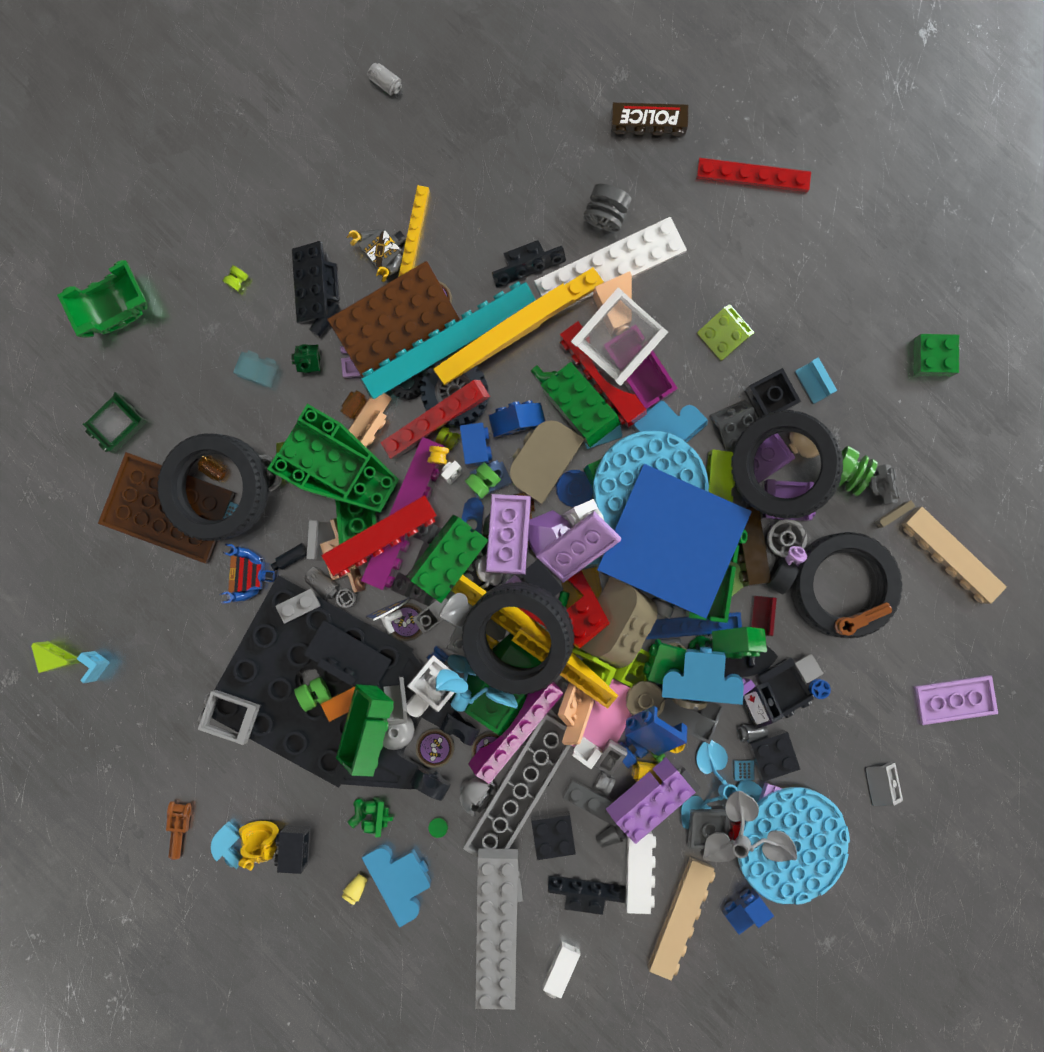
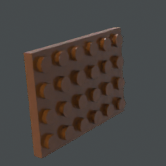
M424 261L329 317L327 321L362 378L363 372L370 368L373 371L380 367V362L387 358L391 361L396 358L395 354L405 348L408 351L413 348L412 343L421 338L425 341L430 338L428 336L429 333L436 329L440 332L446 328V323L453 319L457 322L460 319L427 261Z
M125 452L98 524L207 564L216 541L197 540L185 535L175 528L173 523H170L165 516V512L162 510L158 497V477L162 465ZM187 476L186 494L192 509L201 518L217 521L224 519L234 492L195 477Z

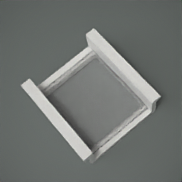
M617 288L571 342L586 353L621 386L665 337L668 331L630 299L620 288Z

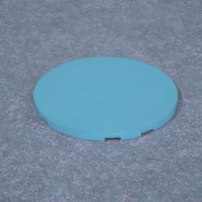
M641 431L617 441L604 454L595 472L593 497L599 511L603 515L604 521L613 530L617 526L643 464H647L709 492V482L705 466L697 452L683 439L661 431Z
M783 788L763 797L757 802L759 813L756 819L750 822L745 821L743 835L748 837L751 845H753L762 838L767 839L770 831L784 832L792 839L796 846L797 860L772 861L764 855L762 851L764 843L754 848L753 852L749 851L747 857L738 858L739 866L745 879L761 896L779 904H804L819 895L822 896L840 878L849 856L847 854L848 843L850 842L849 831L842 813L827 797L808 788Z

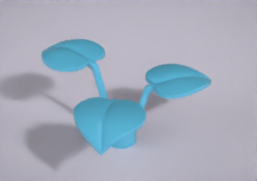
M450 655L447 662L454 671L443 669L436 677V691L445 690L456 693L451 706L457 711H465L468 703L473 704L474 700L484 692H486L488 698L497 703L516 709L518 707L513 694L499 691L490 687V685L489 688L485 687L475 696L471 697V691L468 689L466 681L468 674L473 676L476 674L464 656ZM456 672L464 673V678H460Z
M711 740L710 744L703 742L700 745L696 755V764L702 773L709 774L713 771L714 775L721 781L722 784L718 788L719 796L705 801L699 796H691L681 806V820L683 828L689 829L690 809H712L707 805L708 803L721 801L723 798L728 800L729 796L735 791H742L758 802L762 792V788L751 780H742L736 787L727 783L717 773V770L725 768L728 762V755L725 749L713 740Z

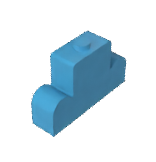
M660 401L653 408H648L647 415L638 420L634 425L636 432H666L683 439L687 443L707 426L708 420L692 405L683 407L680 411V416H677L664 401Z
M700 647V650H686L683 674L675 668L665 673L662 697L743 705L744 685L742 678L737 674H730L724 677L726 659L724 652L712 651V648Z
M379 845L364 853L362 860L396 923L401 927L414 920L419 914L420 901L414 896L430 887L431 879L427 873L429 869L425 861L420 860L414 849L392 860V849L387 845Z

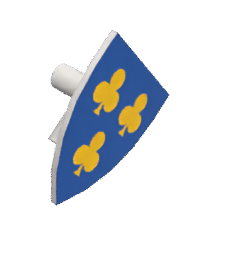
M410 598L367 615L366 618L373 621L380 618L387 634L394 632L391 622L403 615L400 609L389 615L387 614L407 603Z

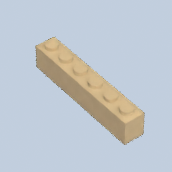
M923 507L915 508L901 523L904 527V532L910 537H915L918 540L917 544L922 549L928 550L932 554L931 557L937 563H942L949 575L957 577L960 580L959 584L964 589L970 590L974 594L973 597L979 603L991 604L1007 588Z
M689 857L649 960V972L671 981L673 975H677L680 967L678 962L680 957H684L687 950L685 944L694 932V927L692 926L694 921L700 917L702 901L705 902L708 896L707 887L715 878L712 865Z

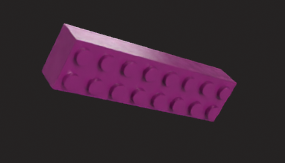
M422 437L389 516L424 495L429 500L433 491L431 485L433 481L436 482L440 475L438 470L440 465L427 462L431 454L429 447H444L443 445ZM406 535L401 538L402 542L392 548L390 545L383 549L385 552L375 558L372 555L361 581L381 590L391 588L395 581L393 574L395 570L400 569L403 562L400 559L402 553H406L409 548V537Z

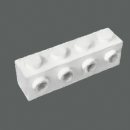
M649 832L637 844L627 836L625 907L627 913L651 914V908H654L655 905L654 896L651 895V888H655V876H652V868H655V856H652V848H656V836H653L652 832Z

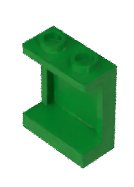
M656 639L649 650V661L645 663L643 673L647 680L663 684L665 673L674 668L680 670L683 674L687 649L664 644L659 639Z

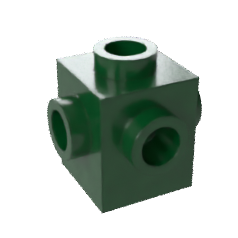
M318 344L295 346V352L291 354L292 365H296L297 372L309 373L320 371L321 356Z

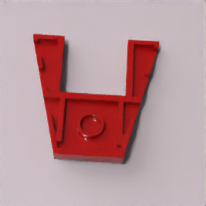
M582 570L567 580L583 596L566 610L569 613V618H571L574 628L573 645L579 649L610 624ZM519 608L526 615L532 618L535 622L541 624L545 627V629H547L544 623L536 615H534L528 610Z

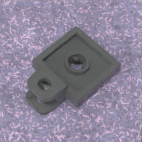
M887 464L879 465V475L871 477L875 496L883 495L885 504L898 503L897 499L900 498L899 488L895 485V480L897 479L895 468H891V465Z

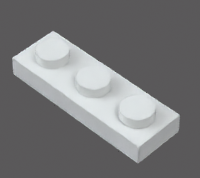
M456 461L453 463L448 462L442 468L443 473L441 475L451 485L463 473V470Z

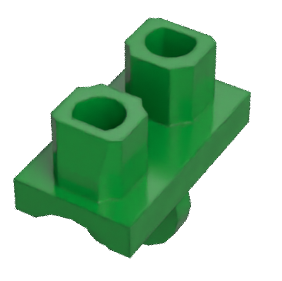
M373 797V801L363 803V813L371 814V820H362L361 830L363 833L372 834L374 837H381L382 827H387L388 821L394 820V815L389 814V807H384V802L380 801L379 797Z

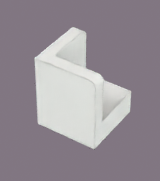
M582 737L581 743L576 745L571 752L573 757L590 769L593 768L603 754L602 749L585 737Z

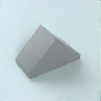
M609 739L602 751L603 754L595 766L612 776L626 757L627 749Z

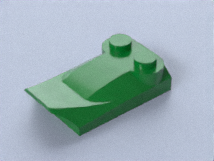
M335 500L339 545L377 523L375 511Z

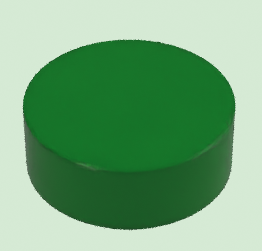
M441 817L432 819L428 827L429 833L435 838L443 837L448 830L447 821Z

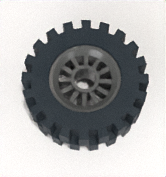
M438 361V362H436L434 365H435V367H437V366L440 365L441 363H439V361ZM477 366L457 377L456 384L454 381H451V384H446L447 388L442 387L443 383L435 373L434 368H429L427 376H424L422 379L423 386L420 389L423 405L426 411L443 401L441 397H449V392L453 388L461 389L473 380H481L488 392V385L484 374L478 370ZM488 399L444 424L445 427L451 428V426H455V428H460L461 425H468L472 421L476 422L480 414L483 415Z

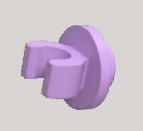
M792 546L788 550V555L785 559L788 565L795 561L796 565L799 566L806 561L807 554L803 548Z

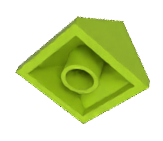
M49 641L35 642L31 646L38 673L54 671L80 663L77 660L78 657Z

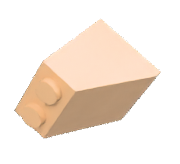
M630 271L594 288L593 299L598 309L617 288H620L632 299V274ZM621 300L603 318L611 337L618 336L629 329L632 322V310Z

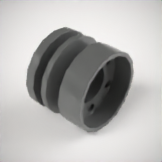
M596 184L590 196L592 202L587 204V210H585L583 218L597 228L610 232L620 231L624 220L623 214L627 212L632 198L625 191L612 185Z

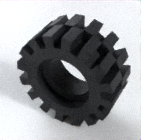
M419 372L412 376L414 384L410 389H403L399 384L391 389L395 396L404 400H412L414 397H418L421 392V386H423L422 373Z

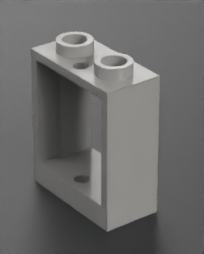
M218 690L208 693L204 700V705H206L204 713L201 712L197 720L199 724L198 730L241 745L246 744L260 705ZM218 698L247 708L239 734L209 724Z

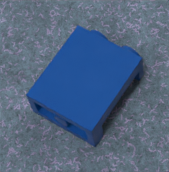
M652 706L626 719L625 736L657 756L686 744L687 726L683 723L674 727L670 726L657 717L658 708Z

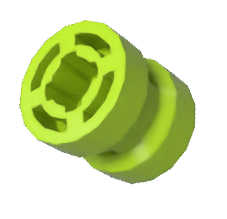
M232 265L229 269L230 273L223 278L222 282L238 292L241 288V283L246 281L248 275Z
M443 426L435 442L443 444L452 452L461 435L456 432L452 433L449 428Z

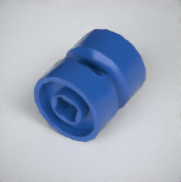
M628 737L625 743H619L627 749V755L622 762L628 769L637 763V758L642 759L650 753L646 748ZM631 745H634L637 749L634 754L629 750Z

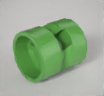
M485 462L476 469V474H471L464 481L481 499L489 493V487L494 488L501 481L499 476Z
M321 676L311 680L309 685L304 684L294 689L297 700L305 712L315 708L317 703L322 704L332 699L330 691Z

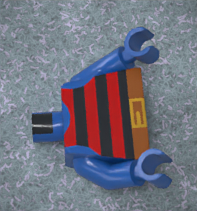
M228 543L225 544L230 546L231 550L229 553L223 552V554L231 556L228 592L220 593V595L225 594L227 596V600L222 601V604L230 603L231 601H246L256 596L259 590L264 588V582L275 581V571L265 570V563L261 562L260 556L250 549L235 547Z

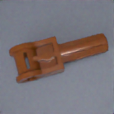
M885 602L865 612L857 613L848 618L842 617L837 619L834 628L841 635H852L857 629L868 625L869 622L892 613V608L888 602ZM845 623L849 624V626L846 627L847 630H843L842 628L843 626H845Z
M170 801L168 805L166 831H171L168 857L172 860L180 859L183 833L189 830L191 803L183 805Z

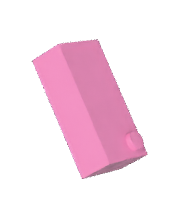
M612 679L609 687L618 695L617 699L608 709L596 700L594 701L583 737L602 749V751L609 739L618 743L626 727V719L632 716L626 707V695L630 687L615 679Z

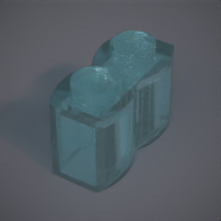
M249 350L247 353L241 352L233 373L243 379L271 389L279 371L276 361L267 357L265 360L260 359L258 354Z

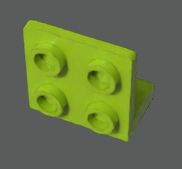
M731 305L724 307L697 332L720 360L725 359L741 343L755 333Z
M573 648L572 653L583 658V662L609 686L617 669L581 648Z

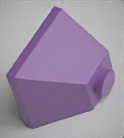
M553 510L529 520L528 543L535 556L571 529L568 520Z

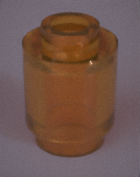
M357 390L355 393L351 391L341 405L342 409L340 412L353 420L367 402L365 400L366 396Z
M211 455L203 456L197 464L199 466L198 470L213 481L217 480L220 482L228 471L224 464Z

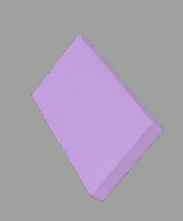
M492 494L486 572L526 574L531 496Z
M593 511L537 553L536 557L564 583L619 543L621 537Z
M991 675L914 686L920 725L998 714Z

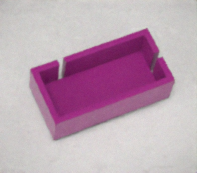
M635 324L605 343L602 350L609 361L618 370L622 371L643 348L641 344H643L645 337ZM653 350L624 382L629 392L635 394L646 409L653 407L678 389Z

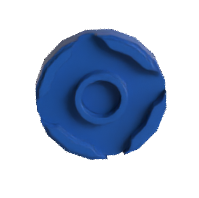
M570 470L559 478L556 484V494L564 505L574 508L591 500L593 488L585 472Z

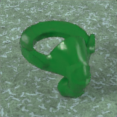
M702 635L696 636L689 643L688 649H696V644H699L700 647H708L712 640Z

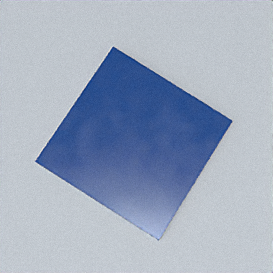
M643 464L614 530L621 537V541L604 553L597 570L706 619L752 511L647 464Z

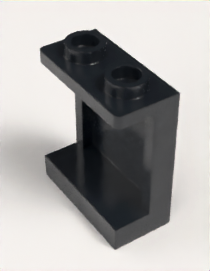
M791 657L784 658L755 676L759 684L769 682L785 718L796 713L795 710L800 707L802 709L812 704L811 701L815 699L796 670L795 662Z

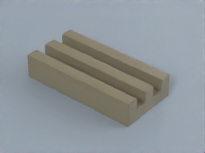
M912 500L905 501L874 523L877 528H883L916 506Z

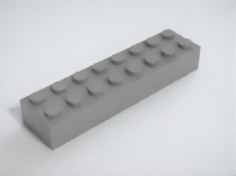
M547 713L532 731L463 846L465 851L478 858L479 848H510L571 745H564L562 743L567 728L564 722Z
M479 848L475 1009L515 1010L518 849Z

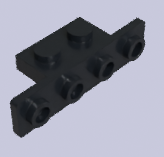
M539 240L510 250L503 253L508 266L493 271L492 276L495 286L500 287L566 261L564 248L559 246L544 252Z
M553 876L548 878V893L566 895L564 910L603 915L605 901L625 903L626 900L625 886Z

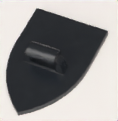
M766 646L767 652L760 653V657L726 658L724 677L730 674H737L740 677L757 675L768 669L778 656L771 648Z

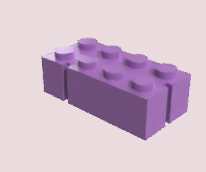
M664 758L653 768L663 781L661 785L648 772L606 808L615 823L635 844L696 793L667 758Z

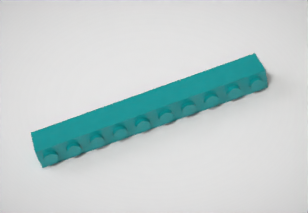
M519 281L509 286L510 290L504 293L501 291L493 296L494 300L488 303L485 300L478 304L477 310L474 312L468 310L461 315L462 319L457 322L454 319L445 324L446 328L440 332L438 329L428 334L430 338L425 341L422 338L412 343L413 348L408 351L405 348L395 354L396 358L391 361L389 358L379 363L380 367L373 371L370 368L363 372V377L360 378V381L370 398L375 399L485 334L534 302L536 299L526 282L520 284Z

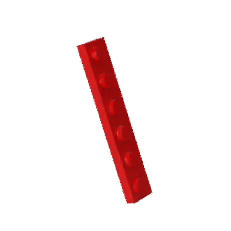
M699 158L696 179L808 192L810 189L811 171Z

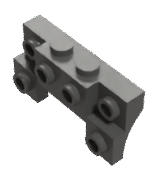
M434 524L429 527L423 525L418 528L419 532L413 535L414 538L424 541L414 565L440 532L441 527ZM397 573L391 590L430 606L433 597L406 578V575Z
M655 683L661 690L663 689V684ZM665 698L664 709L658 718L673 727L683 723L687 726V734L710 744L724 707L714 702H708L706 708L697 712L675 704L670 698Z

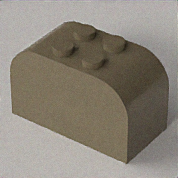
M545 421L539 424L533 433L529 432L523 440V448H518L513 455L512 460L514 462L510 469L513 487L524 496H531L533 502L542 506L582 446L585 438L557 421Z
M610 577L597 599L610 624L582 646L581 649L615 668H623L632 663L641 650L657 619L658 610L652 599L632 586Z

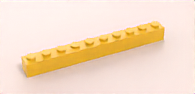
M417 185L399 276L414 268L430 193L429 187Z

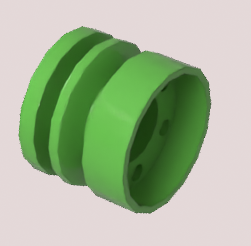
M846 446L841 451L843 456V473L839 487L847 481L845 491L849 492L852 490L851 493L857 497L871 482V477L874 476L878 462L874 459L869 460V457L866 455L858 461L859 451Z

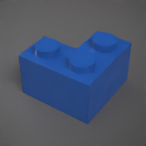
M519 401L508 404V408H497L495 413L488 415L494 437L508 436L519 431L534 430L539 424L545 422L541 403H533V401H526L521 404Z
M483 423L461 425L460 431L466 468L479 467L483 462L488 465L489 460H492L491 447L486 446V439H489L488 427H484Z
M753 888L741 892L737 900L728 902L724 906V910H722L739 935L754 923L760 928L774 917Z

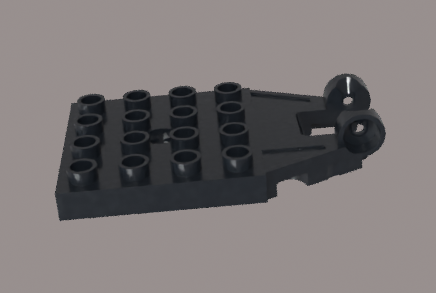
M278 575L215 690L260 705L249 739L338 788L341 785L417 789L433 799L442 801L451 784L442 778V775L437 770H428L411 761L408 756L404 755L406 746L397 750L387 749L383 746L382 750H380L378 766L375 769L374 776H352L345 769V766L336 759L348 713L329 722L320 703H317L315 708L305 712L299 704L294 689L301 686L299 674L306 670L314 669L317 670L319 676L325 681L331 698L356 686H351L317 666V662L304 655L323 621L332 624L391 659V663L377 686L384 692V687L399 685V677H403L406 703L414 695V692L407 685L423 667L419 657L414 652L416 648L391 634H387L382 629L327 599L325 600L316 593L315 595L320 603V607L284 624L276 605L308 589L282 575ZM218 698L211 718L239 733L247 708ZM450 700L445 703L439 712H436L429 706L421 716L413 717L409 715L414 723V732L423 718L438 726L444 733L460 738L461 742L469 746L473 745L480 732L476 726L466 721L463 715L451 706Z

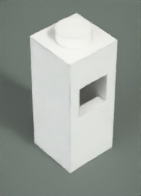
M563 941L561 942L543 982V991L549 997L562 998L580 957V950Z

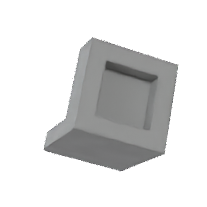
M812 654L798 661L794 660V666L804 683H809L824 674Z

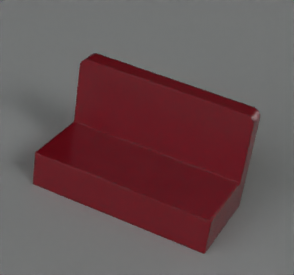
M753 596L750 627L765 629L766 636H773L777 598Z

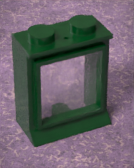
M114 392L113 396L83 425L87 428L85 432L91 438H96L100 442L98 445L105 452L116 453L148 421L142 418L136 412V409L124 400L121 394Z

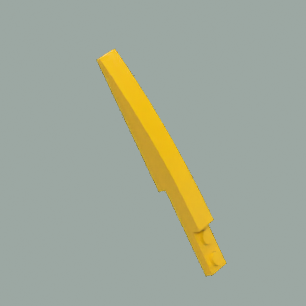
M594 267L565 285L562 283L434 368L435 373L445 386L537 329L541 323L593 292L594 288L604 283Z
M464 575L461 576L451 590L455 594H464L468 599V603L472 606L486 593L485 590ZM517 607L502 608L491 616L490 619L514 635L513 642L541 662L546 659L551 647L550 634ZM571 653L560 675L608 709L617 699L618 695L574 653Z

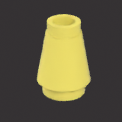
M358 873L345 887L341 897L353 905L356 901L359 902L368 879Z

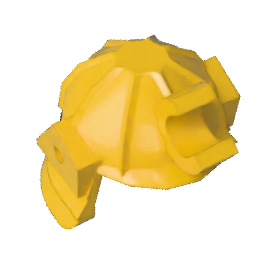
M255 821L239 829L242 846L240 854L243 856L238 863L240 867L251 871L254 863L260 864L273 858L278 847L275 842L279 832L276 824L269 821Z

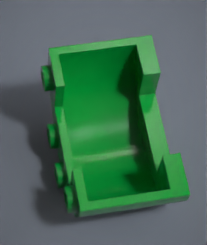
M126 260L114 263V266L109 268L112 274L106 275L104 280L93 282L84 290L70 286L63 289L62 293L57 295L77 337L88 338L94 337V333H101L102 335L111 333L134 322L143 315V309L147 310L148 303Z

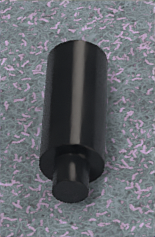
M334 301L330 306L327 305L328 316L316 319L309 330L320 338L330 325L327 319L337 313L336 310L339 308V305Z
M300 543L276 557V562L271 564L274 571L279 568L283 570L306 557V547L303 543Z

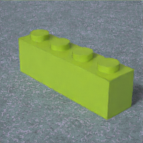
M712 449L708 452L706 465L709 492L733 503L731 490L734 488L735 481L731 471V459L734 453Z

